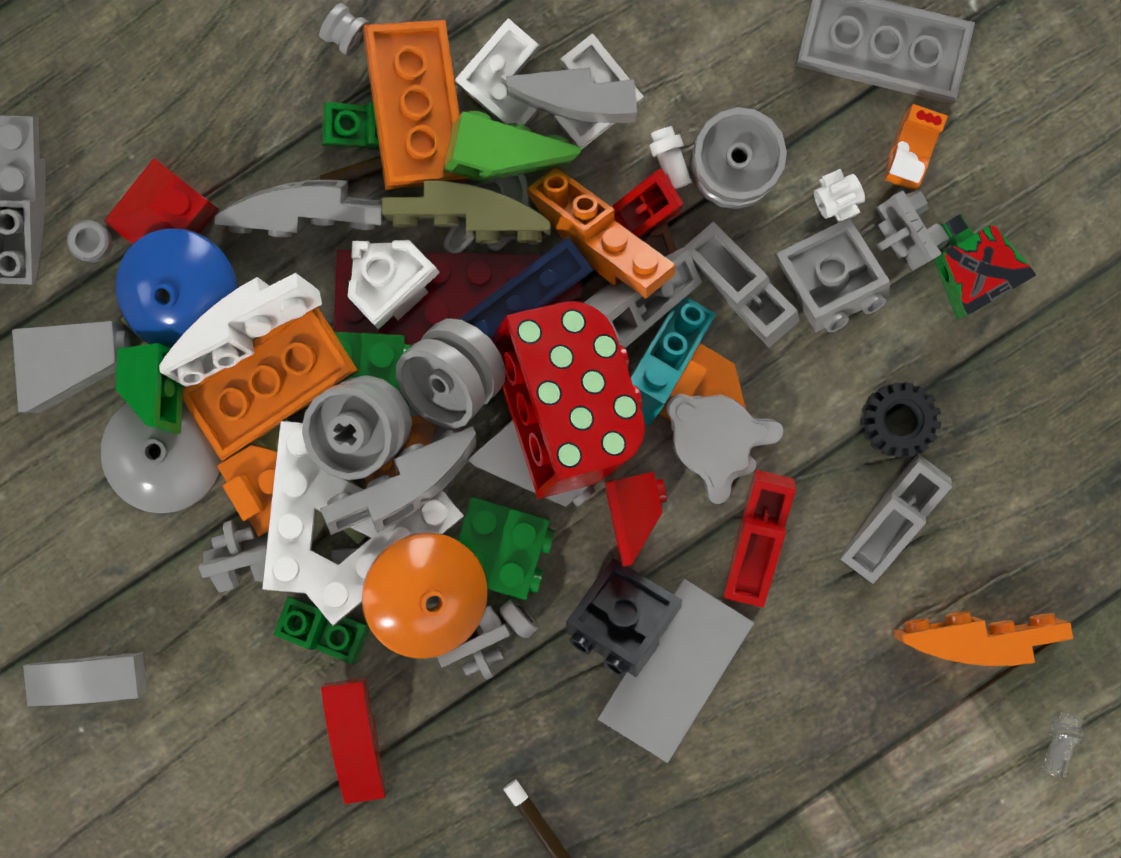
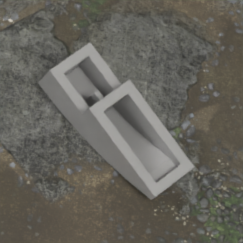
M590 67L506 76L508 94L531 107L553 115L597 123L636 122L638 112L634 79L592 84Z
M714 221L683 247L689 250L695 266L768 348L800 322L798 310L770 283L768 275Z
M917 454L868 516L841 555L840 560L874 584L926 524V517L952 488L951 478L920 454Z
M143 652L114 656L101 655L23 665L27 706L107 702L135 699L147 694Z

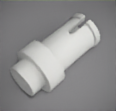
M672 126L651 133L654 142L649 145L652 155L658 158L660 167L674 189L693 183L681 152V148L684 147L681 135H675Z

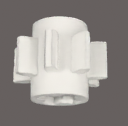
M841 169L822 176V179L819 180L822 187L814 190L815 201L822 216L827 219L835 215L837 223L859 214L860 211L857 205L865 202V195L858 178L854 174L844 177Z

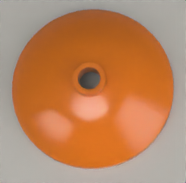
M432 532L415 533L402 537L387 546L375 558L365 576L362 589L364 617L376 638L384 646L397 654L419 659L444 655L463 644L478 627L487 603L488 590L485 573L476 556L465 545L452 537ZM431 596H438V604L434 608H426L427 599Z

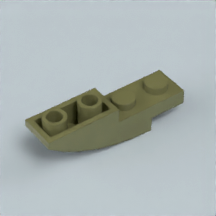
M424 181V197L382 198V215L386 221H393L394 227L413 228L418 226V221H434V226L458 227L459 221H466L468 236L476 237L477 243L484 244L500 243L501 237L517 236V242L540 243L542 242V236H551L550 221L533 209L502 194L472 185L447 181Z

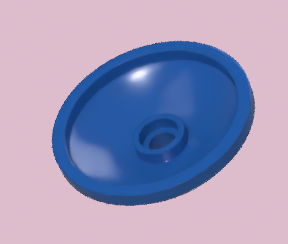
M179 228L158 230L137 240L122 258L116 278L118 304L129 327L146 343H159L170 348L205 312L238 288L235 273L225 254L206 237L196 232ZM162 288L166 289L169 292V302H166L162 299Z

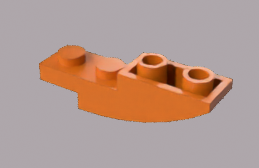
M557 167L527 188V195L540 213L550 221V225L563 239L569 236L589 265L615 287L623 281L646 299L675 275V264L616 222L614 220V208Z
M969 611L946 614V621L930 624L928 618L915 619L904 622V629L893 630L895 639L924 653L945 660L984 666H1014L1035 663L1032 646L1073 639L1071 622L1058 618L1055 619V614L1053 613L1030 616V623L1016 626L1012 620L993 622L988 624L989 630H987L985 620L974 616L971 617Z

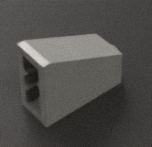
M113 321L12 329L18 412L42 413L114 373L117 367V350L119 348L131 347L130 335L127 330L124 331V325Z
M512 420L468 460L480 469L536 493ZM590 485L546 498L565 507L573 501L578 507L596 490Z

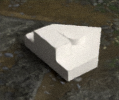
M393 240L392 243L352 241L351 258L353 259L352 277L349 281L348 298L379 329L392 316L397 320L402 318L429 292L425 286L440 272L410 240Z

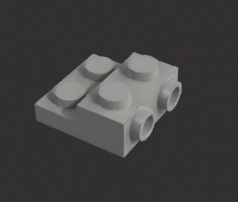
M850 218L776 253L777 263L794 289L796 301L815 332L824 328L827 332H835L848 323V316L860 310H863L865 314H871L883 307L886 303L885 298L889 296L890 280Z

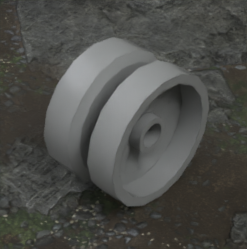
M737 107L719 112L705 123L693 146L690 171L694 185L705 199L719 207L740 209L756 204L771 191L785 168L787 149L783 134L771 118L755 109ZM734 154L742 157L740 163L733 161L732 157Z
M445 319L436 323L423 335L421 341L414 343L401 355L396 364V380L407 402L425 420L444 428L456 429L466 425L478 413L481 407L487 404L499 392L505 383L506 368L502 356L494 343L476 326L458 319Z
M366 375L349 378L314 398L304 414L302 435L306 450L318 467L331 476L353 480L369 476L400 455L410 439L412 420L408 404L398 389L383 379Z

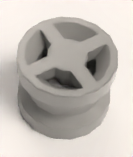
M339 3L325 18L319 36L327 43H336L341 53L350 56L359 48L364 40V25L370 23L363 17H354L350 13L349 7Z

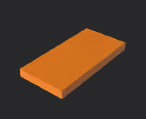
M432 20L364 25L363 36L385 189L424 186V181L466 183L469 178L443 171L452 127L460 116L446 21Z
M318 307L306 312L300 318L292 319L272 329L264 336L254 338L252 341L255 354L239 361L235 366L224 368L204 378L198 384L183 387L184 403L221 461L234 456L280 425L281 421H286L311 404L312 400L324 391L339 385L358 372V369Z

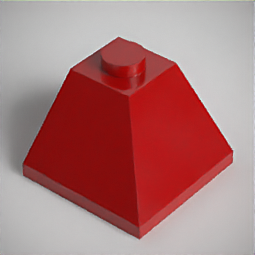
M153 158L105 218L104 222L130 243L134 244L149 233L168 228L186 229L200 234L219 208L157 159Z
M654 472L604 481L619 558L623 567L633 564L662 514L661 504L668 502L663 478L655 480Z

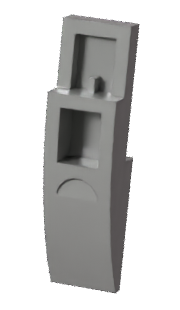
M0 115V283L33 285L36 282L43 239L46 191L45 158H40L39 117Z
M310 180L278 185L244 197L215 216V224L227 225V230L234 233H251L253 228L268 230V235L285 238L292 237L293 232L298 233L305 226L306 217L310 218V223L315 225H334L335 220L351 222L350 227L361 230L375 229V225H381L385 218L382 215L381 200L347 197L348 181Z
M473 426L464 430L460 427L450 429L441 434L438 438L439 440L426 446L415 444L404 449L400 453V457L394 459L398 476L393 478L390 475L381 476L369 482L365 490L353 495L350 492H344L327 501L328 505L320 508L330 534L337 533L371 518L378 533L418 511L454 479L476 448V432Z

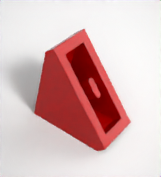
M661 168L611 207L615 209L614 220L635 236L641 238L657 226L680 214L684 203Z

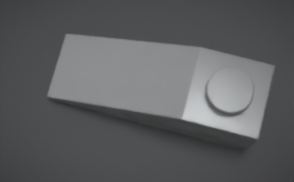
M681 248L665 256L675 264V275L646 299L622 281L616 287L610 284L600 289L584 302L595 307L608 318L615 330L619 345L626 348L702 283L687 248Z

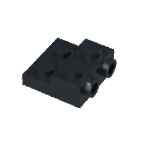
M612 558L566 621L567 633L571 636L569 641L577 650L589 655L594 650L605 657V666L616 675L624 677L628 672L637 677L659 646L660 637L681 609L682 599L631 568L623 567L621 562Z

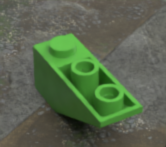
M462 111L452 127L443 171L479 182H487L569 165L580 154L581 147L569 144V140L562 136H543L533 133L529 127L523 124L509 123L506 125L491 120L492 118L483 112L469 111L467 113Z

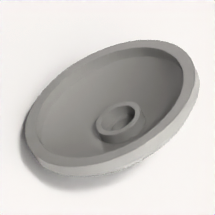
M182 401L181 434H171L147 427L127 402L114 413L105 428L101 442V463L107 481L118 496L128 504L143 511L171 513L189 508L202 500L212 490L221 474L217 465L223 461L216 454L184 401ZM154 444L159 445L161 448V455L156 460L151 458L149 454V449Z

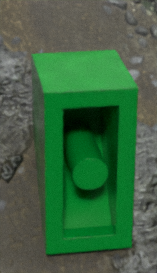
M159 343L119 348L117 350L115 390L147 427L171 434H181L183 385L160 373L159 368L160 363L171 348Z

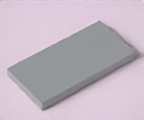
M811 0L795 66L954 104L957 99L975 22L886 0Z
M684 578L673 594L682 599V607L660 637L659 646L637 677L627 672L620 679L597 717L599 721L667 763L755 623Z

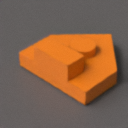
M699 343L658 415L671 422L667 413V404L673 396L678 394H685L691 397L723 394L731 397L746 409L735 364Z
M253 444L218 464L217 467L227 482L222 486L243 521L249 520L259 537L269 531L277 451L269 447Z

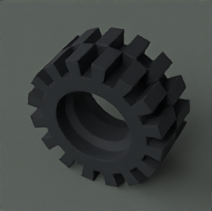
M908 382L886 385L879 388L877 392L872 393L868 397V403L864 404L862 408L864 418H860V424L864 425L865 432L862 433L865 439L871 441L870 446L875 450L882 451L881 454L895 457H910L928 449L927 445L930 442H934L937 438V435H935L936 429L941 428V422L937 421V415H940L941 412L940 408H935L933 404L936 401L933 395H927L925 388L913 386V383ZM896 404L908 406L915 415V426L905 436L894 435L886 426V414Z

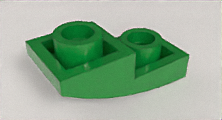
M325 102L323 104L322 146L380 148L373 102H369L366 106Z
M287 596L273 635L305 649H316L349 664H357L370 628L367 623L347 615L333 626L315 604Z

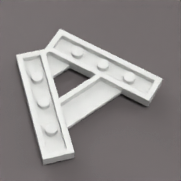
M281 421L262 589L306 593L334 626L362 603V589L365 576L375 558L387 546L402 537L415 533L432 532L444 534L459 522L464 515L442 490L436 497L426 502L418 511L378 533L371 518L351 526L350 528L371 539L339 565L312 552L315 510L321 512L320 508L327 506V501L338 494L350 492L353 495L364 489L342 478L331 476L315 464L305 447L302 435L303 423Z

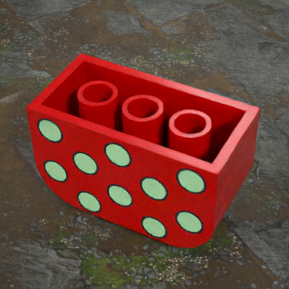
M562 302L506 315L492 336L491 341L500 352L506 368L505 383L502 388L538 500L599 483L638 451L644 437L645 424L641 411L643 404L642 396L638 387L632 384L628 372L629 358L624 346L619 345L615 330L608 318L595 307L582 302Z

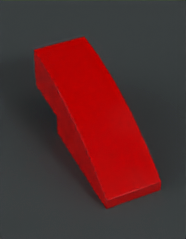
M757 469L754 470L733 549L724 598L764 608L785 539V526L796 492L794 478Z
M367 677L325 683L321 687L324 714L334 766L344 804L386 798L375 715L372 716Z

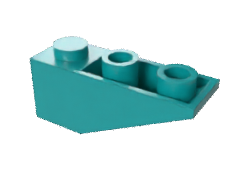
M687 296L671 309L631 376L632 384L636 385L640 390L643 402L641 411L644 423L649 426L666 403L716 313Z

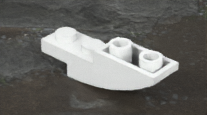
M297 273L271 286L256 277L217 302L187 329L160 363V373L188 387L202 382L204 378L224 368L235 366L239 361L255 354L252 339L264 336L272 329L292 319L300 318L306 312L322 305L320 291Z

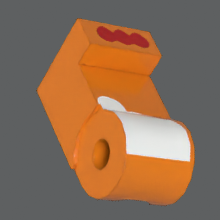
M912 104L904 112L888 157L890 159L884 174V181L913 191L918 189L928 168L939 134L943 131L947 121V115Z

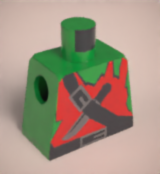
M962 213L940 225L947 233L949 244L952 248L934 258V262L957 319L975 312L1036 276L1033 269L995 225L991 224L973 234Z

